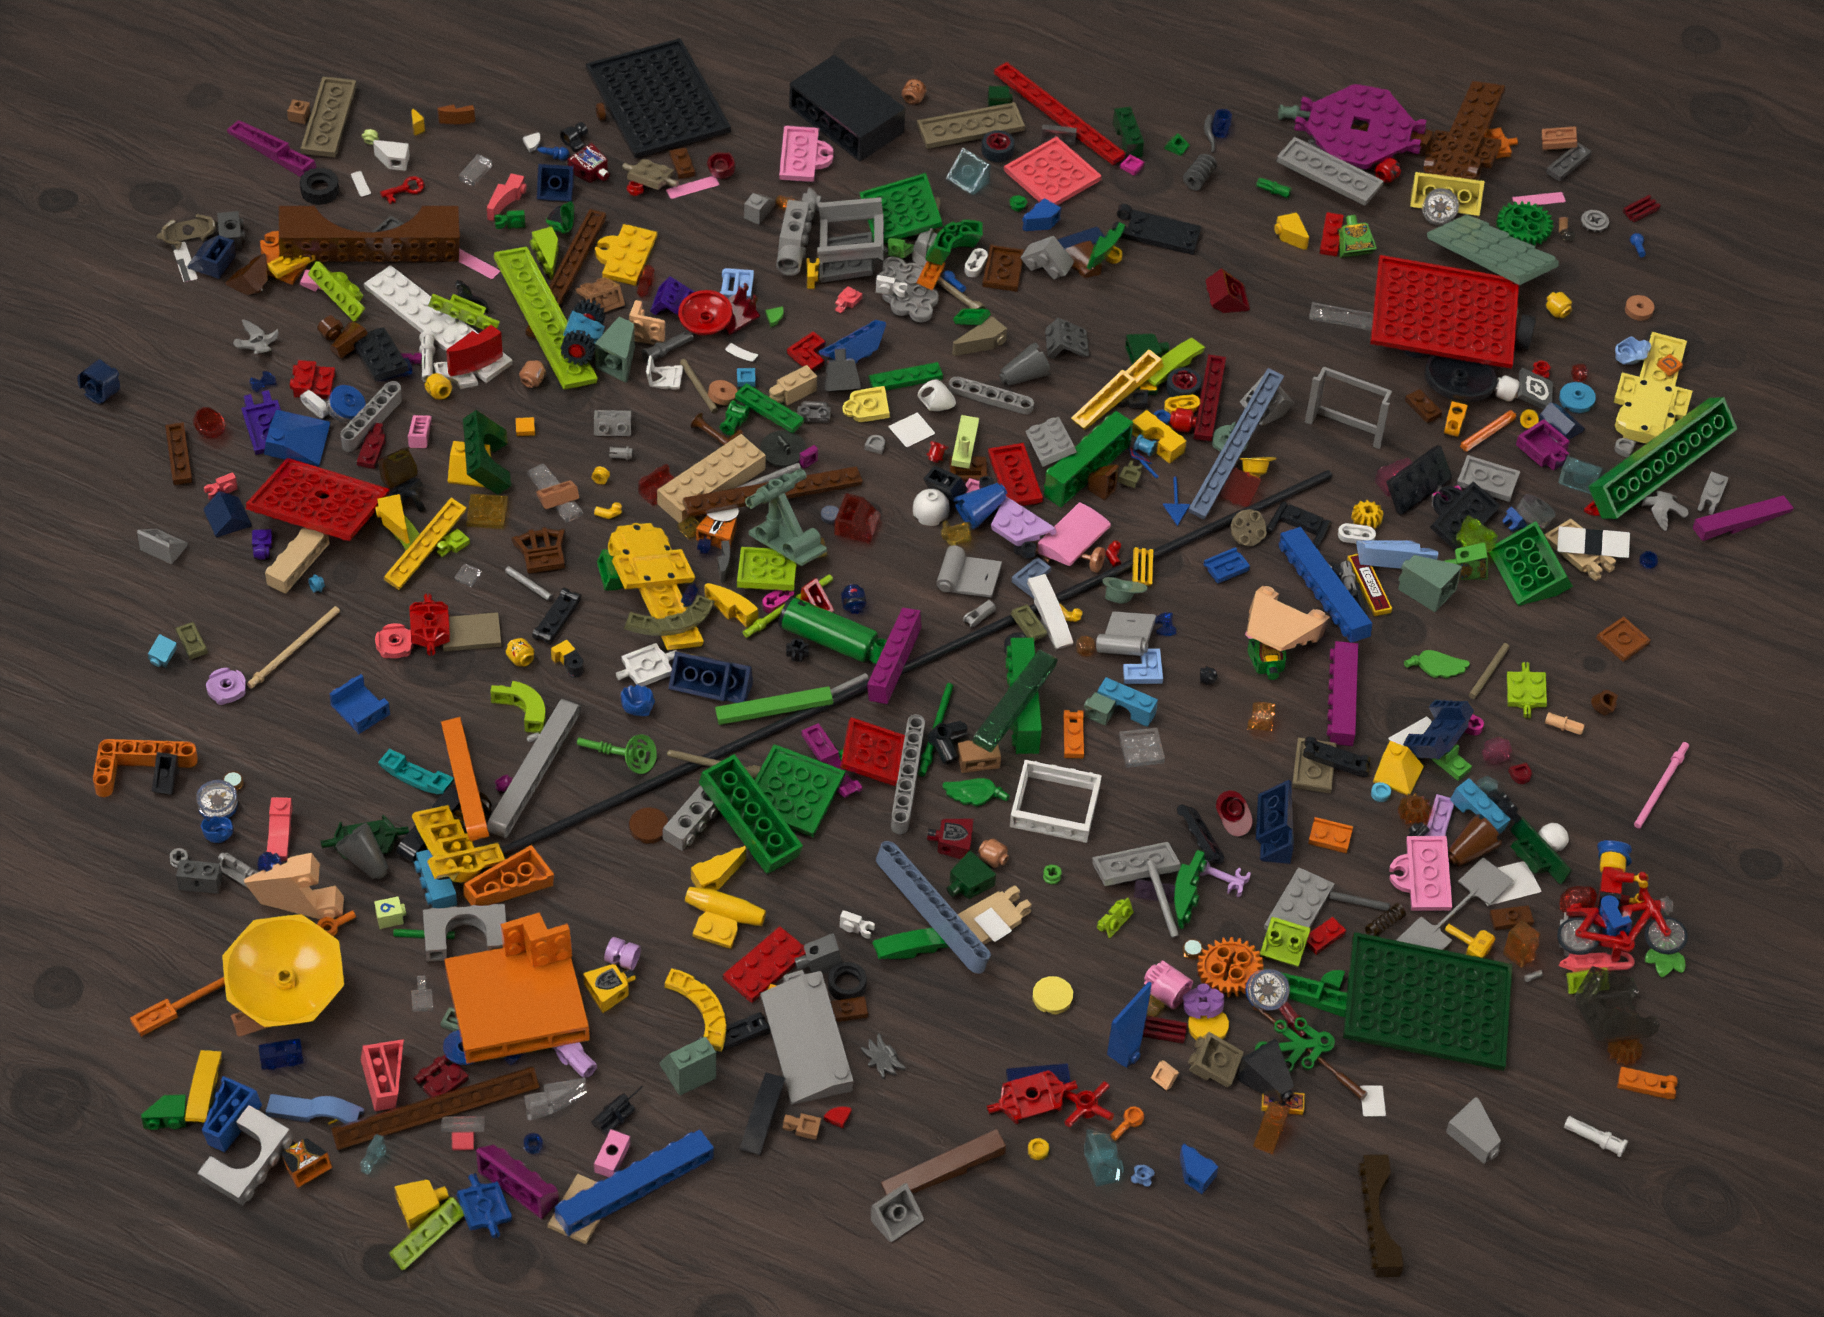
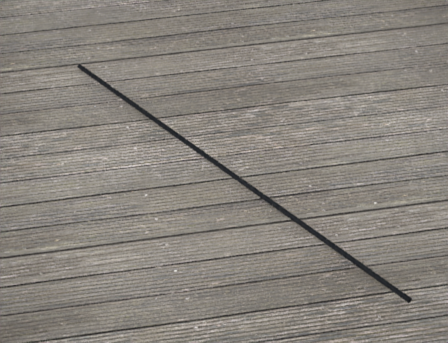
M1326 470L1153 549V560L1230 525L1235 515L1242 510L1261 511L1331 479L1332 473L1330 470ZM1141 555L1138 556V566H1141ZM1133 559L1055 594L1058 602L1060 603L1103 583L1102 580L1106 577L1114 578L1132 570ZM1035 604L1029 606L1034 614L1039 612ZM1012 615L1006 616L905 663L901 675L1016 623ZM869 679L833 695V704L798 711L701 757L717 760L868 691L867 684ZM692 762L682 764L509 843L500 849L505 857L704 765ZM448 876L440 878V880L449 879Z

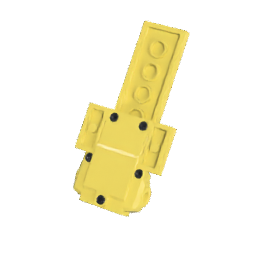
M1655 332L1651 334L1649 341L1651 343V350L1647 358L1644 359L1640 377L1622 373L1614 403L1623 405L1617 415L1616 430L1623 435V438L1645 444L1673 425L1675 419L1680 420L1687 414L1692 395L1691 390L1675 386L1679 371L1668 376L1657 367L1658 361L1669 354L1681 362L1687 341Z

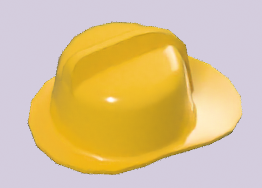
M1254 457L1239 458V460H1242L1243 472L1247 473L1249 478L1257 479L1261 475L1266 474L1269 462L1276 460V458Z

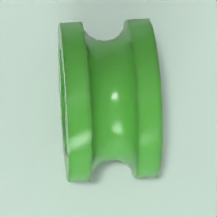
M1057 865L1046 866L1043 875L1044 881L1051 885L1060 882V867Z

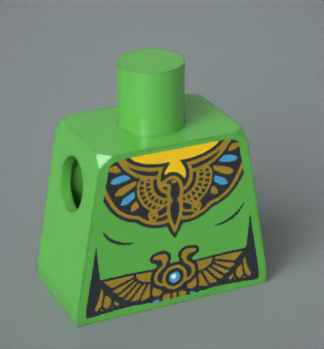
M1356 215L1347 216V225L1343 226L1339 231L1340 258L1372 254L1376 250V245L1368 224H1358Z
M1485 543L1457 548L1455 550V559L1445 560V562L1462 567L1460 580L1488 579V557Z

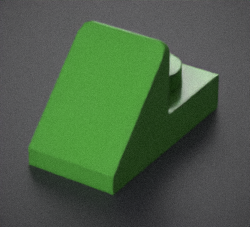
M1454 745L1451 751L1446 752L1440 759L1431 758V760L1459 781L1471 771L1472 766L1458 755L1460 746Z

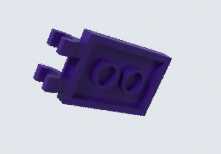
M269 390L262 391L263 403L254 405L251 394L244 395L245 407L241 408L255 455L264 453L268 431L275 411H281L278 400L272 401Z

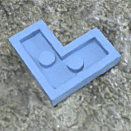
M1148 649L1141 656V664H1123L1124 684H1162L1163 673L1160 649Z

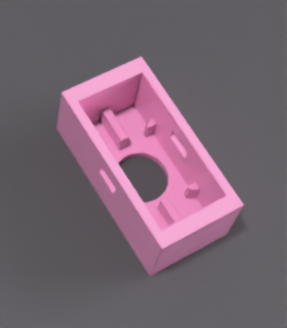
M610 1130L594 1163L595 1173L611 1177L619 1170L630 1147V1136ZM609 1146L617 1147L618 1153L616 1155H608L606 1152Z

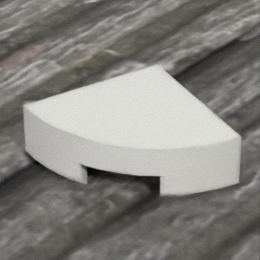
M539 132L523 137V142L529 153L535 151L540 143Z

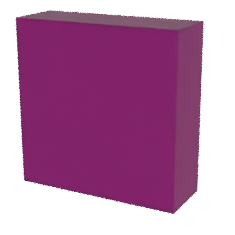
M815 445L800 453L799 464L803 469L818 461V448Z

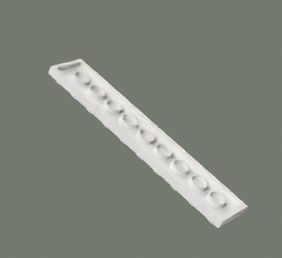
M391 265L364 283V289L419 332L429 331L434 333L436 336L434 343L445 352L471 331L476 332L465 322L428 307L431 296ZM503 353V357L496 362L472 373L487 383L513 365V361Z

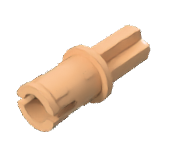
M1550 712L1547 714L1545 724L1560 728L1561 731L1567 730L1579 735L1583 733L1584 724L1570 720L1567 716L1564 718Z

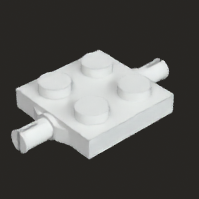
M655 643L621 656L622 662L626 669L616 672V677L620 680L629 676L636 685L641 687L669 677L672 671L669 660L674 659L676 650L665 654Z

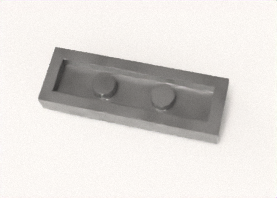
M1577 143V147L1571 148L1547 168L1546 173L1560 182L1588 159L1592 151Z

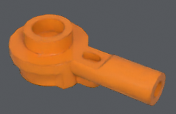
M1133 1106L1124 1112V1121L1110 1135L1113 1140L1116 1141L1129 1127H1137L1143 1123L1144 1113L1140 1108Z

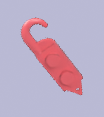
M1622 951L1621 956L1626 957L1628 962H1612L1611 955L1606 952L1588 953L1585 955L1569 954L1566 959L1559 963V966L1573 972L1604 967L1608 969V972H1611L1612 970L1631 969L1635 961L1629 953Z

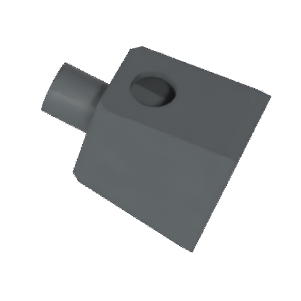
M845 348L835 349V359L827 360L824 386L826 391L861 389L855 360L853 358H846Z
M834 933L805 944L806 955L794 958L798 970L810 967L811 973L821 971L822 974H826L835 965L842 963Z

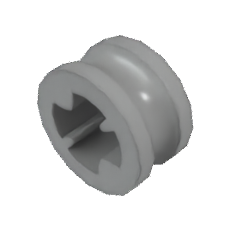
M182 848L174 849L170 853V863L175 868H178L180 862L176 860L177 856H181V860H188V854Z

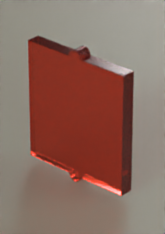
M1233 468L1220 497L1231 501L1232 504L1247 507L1250 505L1262 480L1250 475L1249 472Z

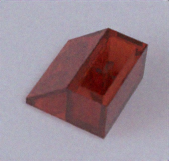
M846 493L835 518L834 535L870 544L881 514L864 497Z

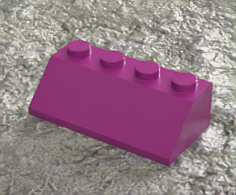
M493 1144L476 1150L478 1173L492 1183L498 1182L501 1190L539 1218L543 1219L558 1204L557 1188L553 1184H547L543 1181L538 1173L528 1170L520 1160L513 1159L505 1149L498 1148Z

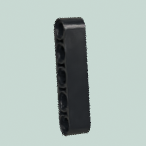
M450 785L430 809L448 805L452 815L454 811L459 810L461 805L456 785ZM416 825L399 843L396 850L398 855L412 863L417 861V852L428 850Z

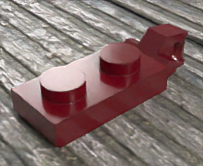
M376 423L373 432L369 431L366 435L356 461L357 466L376 468L385 444L383 424Z

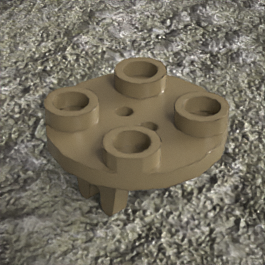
M1251 509L1242 510L1232 519L1231 534L1240 545L1246 547L1255 546L1266 537L1265 521L1259 511Z

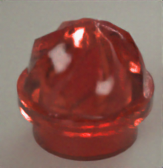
M1585 364L1572 366L1571 375L1575 381L1582 382L1587 379L1589 370Z

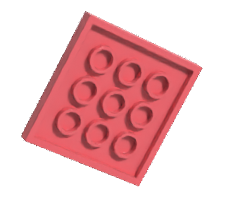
M1057 136L1004 166V171L1038 202L1045 198L1056 205L1063 203L1101 181L1102 176Z

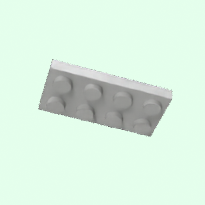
M1059 416L1050 418L1040 425L1031 426L1025 431L1042 467L1076 453V449Z
M1168 842L1092 857V864L1104 886L1151 877L1146 862L1154 860L1158 875L1179 871L1181 863Z
M1298 867L1267 919L1264 929L1268 930L1271 917L1311 928L1333 890L1335 883Z

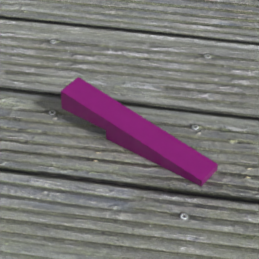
M240 120L227 129L230 135L299 177L304 175L306 171L317 168L315 160L290 149L287 142Z
M1783 495L1697 518L1692 529L1702 541L1729 531L1731 534L1740 532L1792 512L1794 507Z

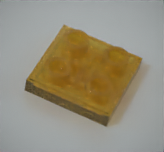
M471 494L466 527L504 529L508 496Z

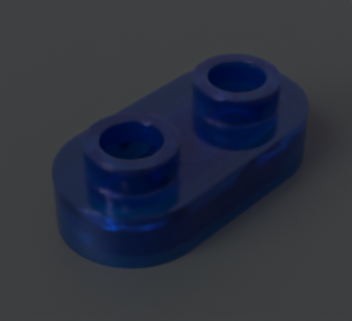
M1219 109L1215 112L1212 133L1216 137L1222 138L1229 134L1232 117L1230 111Z

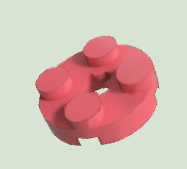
M393 623L385 625L383 630L377 632L375 636L376 649L383 658L407 657L411 654V650L414 647V644L411 643V630L406 629L405 625ZM393 639H397V641H399L397 643H392Z

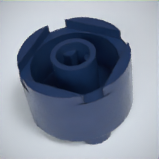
M100 359L83 370L77 377L80 389L84 388L86 391L84 395L96 404L106 401L120 390L119 372Z

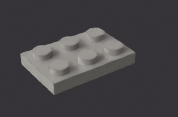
M1467 455L1456 486L1459 485L1462 488H1467L1474 481L1488 495L1510 502L1520 471Z

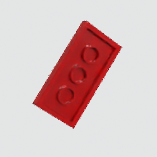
M1024 443L988 448V455L997 482L1005 487L1007 491L1006 496L1021 506L1042 503L1043 496Z
M778 927L723 974V980L753 1003L761 996V992L768 990L770 984L774 985L796 966L794 958L806 955L804 945L782 927Z

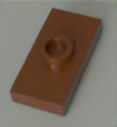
M1529 905L1490 910L1489 913L1494 930L1533 926L1534 924Z
M864 996L830 1001L836 1022L868 1017Z

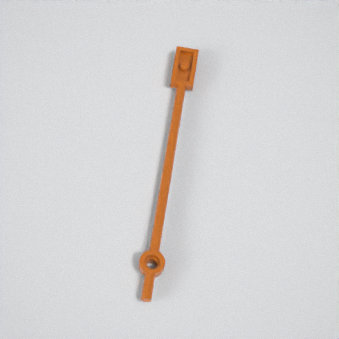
M352 910L336 919L324 917L318 921L317 925L324 930L330 929L326 932L334 937L338 932V927L356 918V915ZM224 977L172 1004L168 999H165L130 1017L131 1023L141 1037L178 1018L176 1011L225 986Z

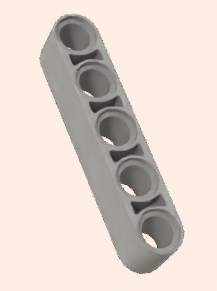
M391 381L386 383L341 431V444L344 451L353 452L357 450L365 441L368 432H373L375 424L382 423L401 403V385L398 382Z

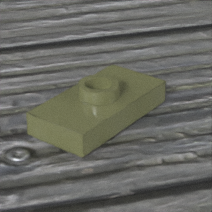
M1028 604L1011 611L1012 617L1027 638H1034V641L1047 636L1048 632Z
M194 622L175 628L189 660L208 653Z

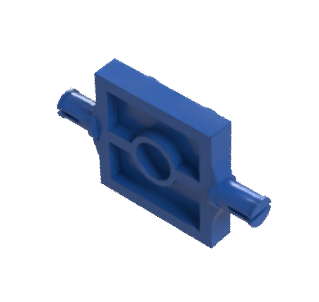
M472 1173L468 1176L472 1186L457 1192L458 1201L470 1231L489 1228L492 1238H495V1236L497 1238L501 1235L497 1225L511 1222V1213L499 1183L481 1184L477 1174L474 1173L473 1175Z

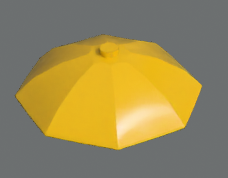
M302 914L253 920L222 955L227 1001L264 1028L314 1021L344 986L339 940Z

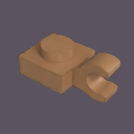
M802 1113L800 1119L785 1115L782 1129L787 1131L796 1130L797 1136L816 1140L821 1118Z

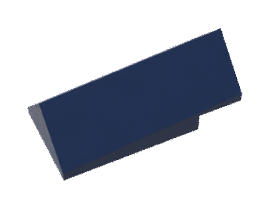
M675 651L668 689L720 701L726 700L740 703L747 700L753 685L752 666Z
M1290 780L1258 794L1256 840L1261 844L1260 860L1291 863L1294 839L1292 783Z

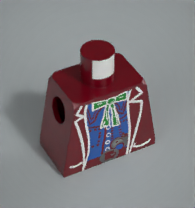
M592 143L567 159L568 166H574V175L588 183H592L598 178L606 181L610 176L607 158Z

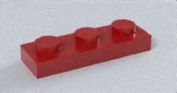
M1326 212L1319 254L1337 257L1339 246L1338 229L1342 228L1344 215Z

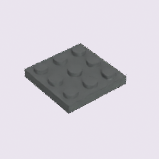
M872 232L828 238L827 246L873 243ZM873 258L823 262V265H820V281L822 283L873 275Z

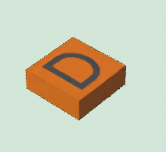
M1671 354L1657 363V367L1668 376L1673 375L1682 369L1683 366Z

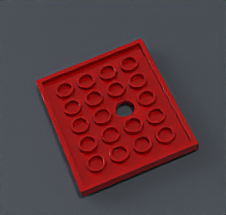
M287 458L247 501L246 509L273 519L299 525L309 530H315L325 535L351 541L376 511L375 507L379 506L378 499L386 497L390 489ZM323 494H327L329 496L325 499L319 498V496H322Z

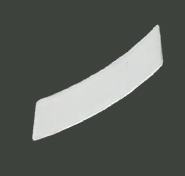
M362 172L352 173V179L360 196L371 194Z
M732 343L725 349L727 352L751 362L758 356V354L743 350Z

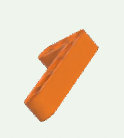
M103 740L98 746L93 775L95 792L100 797H107L112 794L118 765L155 767L157 752L178 755L179 767H193L198 762L196 746L192 742Z

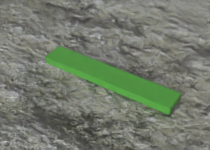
M828 686L715 707L718 724L721 725L833 704V698Z

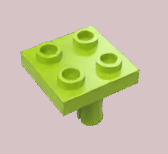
M1271 917L1260 956L1299 968L1311 928Z

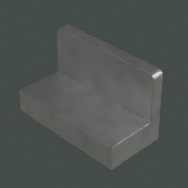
M1043 124L1041 142H1048L1057 136L1066 145L1075 146L1077 128Z

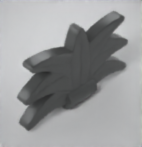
M880 1034L877 1035V1045L869 1039V1050L861 1047V1051L871 1059L868 1067L877 1066L882 1079H885L884 1071L891 1075H896L893 1067L905 1070V1066L896 1059L898 1056L891 1045L887 1046L883 1042Z

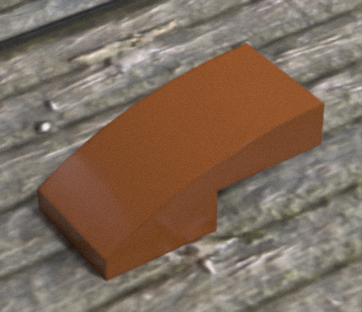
M454 104L437 108L439 123L466 124L475 122V109L473 105L457 109Z

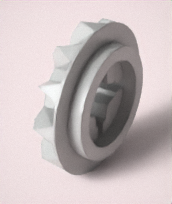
M1589 210L1583 213L1581 222L1582 227H1587V231L1593 230L1595 233L1596 230L1602 232L1603 229H1607L1609 219L1601 211Z

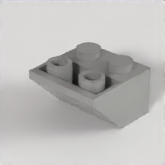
M1263 376L1241 399L1240 403L1245 408ZM1280 386L1261 418L1260 426L1283 417L1295 404Z

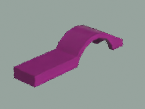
M819 723L802 730V737L818 761L842 769L840 768L839 753ZM847 773L837 791L844 798L849 797V794L855 791H862V786L858 780L853 781Z

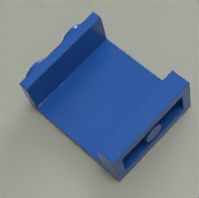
M362 674L350 679L346 684L334 689L329 694L331 706L358 734L390 715L389 702L385 698L379 701L364 686Z

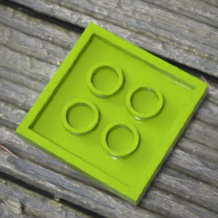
M741 547L737 587L794 591L797 563L770 548Z

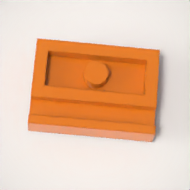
M1315 817L1308 844L1347 853L1353 826Z

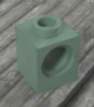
M1094 692L1092 697L1087 698L1084 704L1086 709L1085 717L1106 726L1114 713L1115 700Z

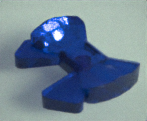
M263 371L261 380L252 377L249 382L252 390L258 392L266 385H277L275 377L270 372Z
M1171 612L1162 613L1159 616L1156 615L1155 623H1163V626L1156 630L1157 634L1164 636L1176 634L1177 630L1172 624L1173 614Z

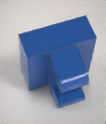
M1512 506L1506 511L1508 514L1503 519V523L1507 525L1513 522L1509 527L1512 532L1519 528L1523 529L1528 525Z

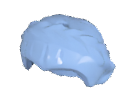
M1629 337L1616 345V360L1623 365H1634L1640 360L1647 358L1651 350V343L1646 340L1638 341L1634 337Z

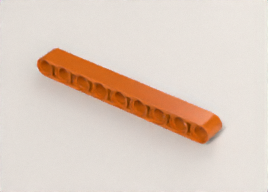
M459 716L441 721L469 841L489 837L461 718Z

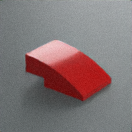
M490 325L479 334L471 331L446 350L448 375L467 374L482 369L502 358L501 331Z

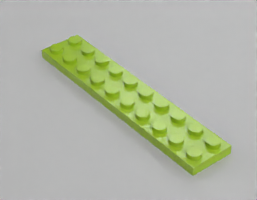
M528 247L494 252L493 258L562 388L569 389L597 383L598 378L589 361L587 364L583 362V365H579V362H577V365H573V361L569 363L568 358L564 359V355H561V345L565 337L563 333L567 320Z

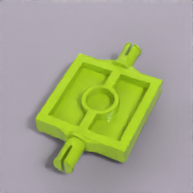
M1525 662L1521 664L1522 672H1507L1508 707L1523 708V717L1527 718L1528 712V718H1531L1532 708L1547 706L1546 672H1530V663L1526 662L1525 668Z

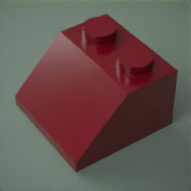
M1221 268L1206 279V290L1210 296V304L1214 309H1218L1222 313L1250 310L1244 284Z

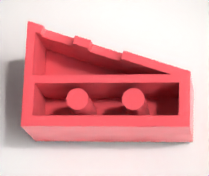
M404 1039L365 1045L362 1048L361 1063L375 1112L396 1108Z

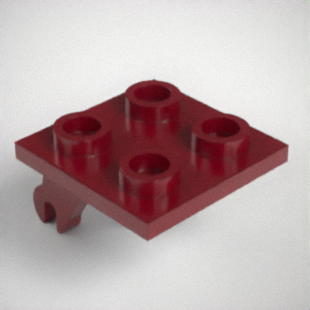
M746 283L743 284V288L739 286L737 293L728 298L732 306V318L725 329L730 335L760 317L756 310L758 298L756 295H753V300L747 299L749 286Z

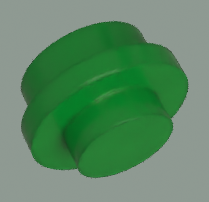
M1016 195L1010 199V206L1014 211H1022L1027 205V200L1023 196Z

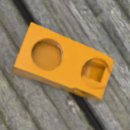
M1451 402L1444 434L1459 436L1468 405ZM1460 408L1462 412H1458L1453 409Z

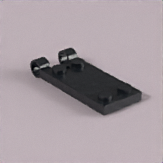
M1127 204L1119 206L1117 211L1118 218L1130 220L1128 228L1124 227L1120 238L1191 255L1194 254L1202 226L1133 210ZM1119 222L1113 223L1111 230L1114 231Z

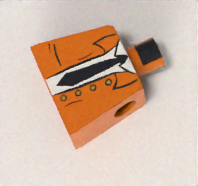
M707 515L696 528V540L720 549L721 541L729 540L731 549L737 528V518L735 517L729 521H718Z

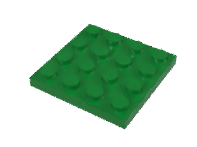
M926 173L859 192L861 199L882 198L884 244L888 243L890 238L902 239L929 231L930 228L936 229L943 226ZM870 218L867 220L874 239V218Z
M774 744L754 781L790 829L814 837L846 773L842 769Z

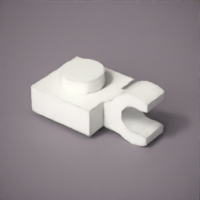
M877 276V293L893 295L895 292L897 296L905 297L906 283L895 282V278Z
M844 910L840 915V928L857 934L861 932L864 938H871V932L866 931V929L874 930L875 924L873 922L863 921L862 916Z

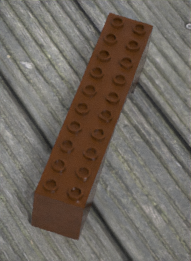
M279 206V257L283 256L284 259L289 256L291 260H294V257L301 255V259L309 256L311 261L312 255H314L316 260L312 262L459 261L460 233L458 206H422L420 211L405 224L380 232H358L342 228L323 217L315 206Z

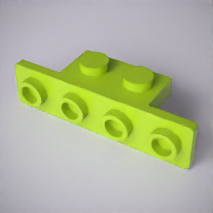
M316 261L308 275L353 321H357L365 310V307L359 302L364 296L359 291L360 289L352 284L343 272H329L320 261Z
M432 294L428 307L436 311L445 313L452 318L459 319L483 330L490 325L498 328L500 323L484 315L486 307L455 294L452 295L450 300Z

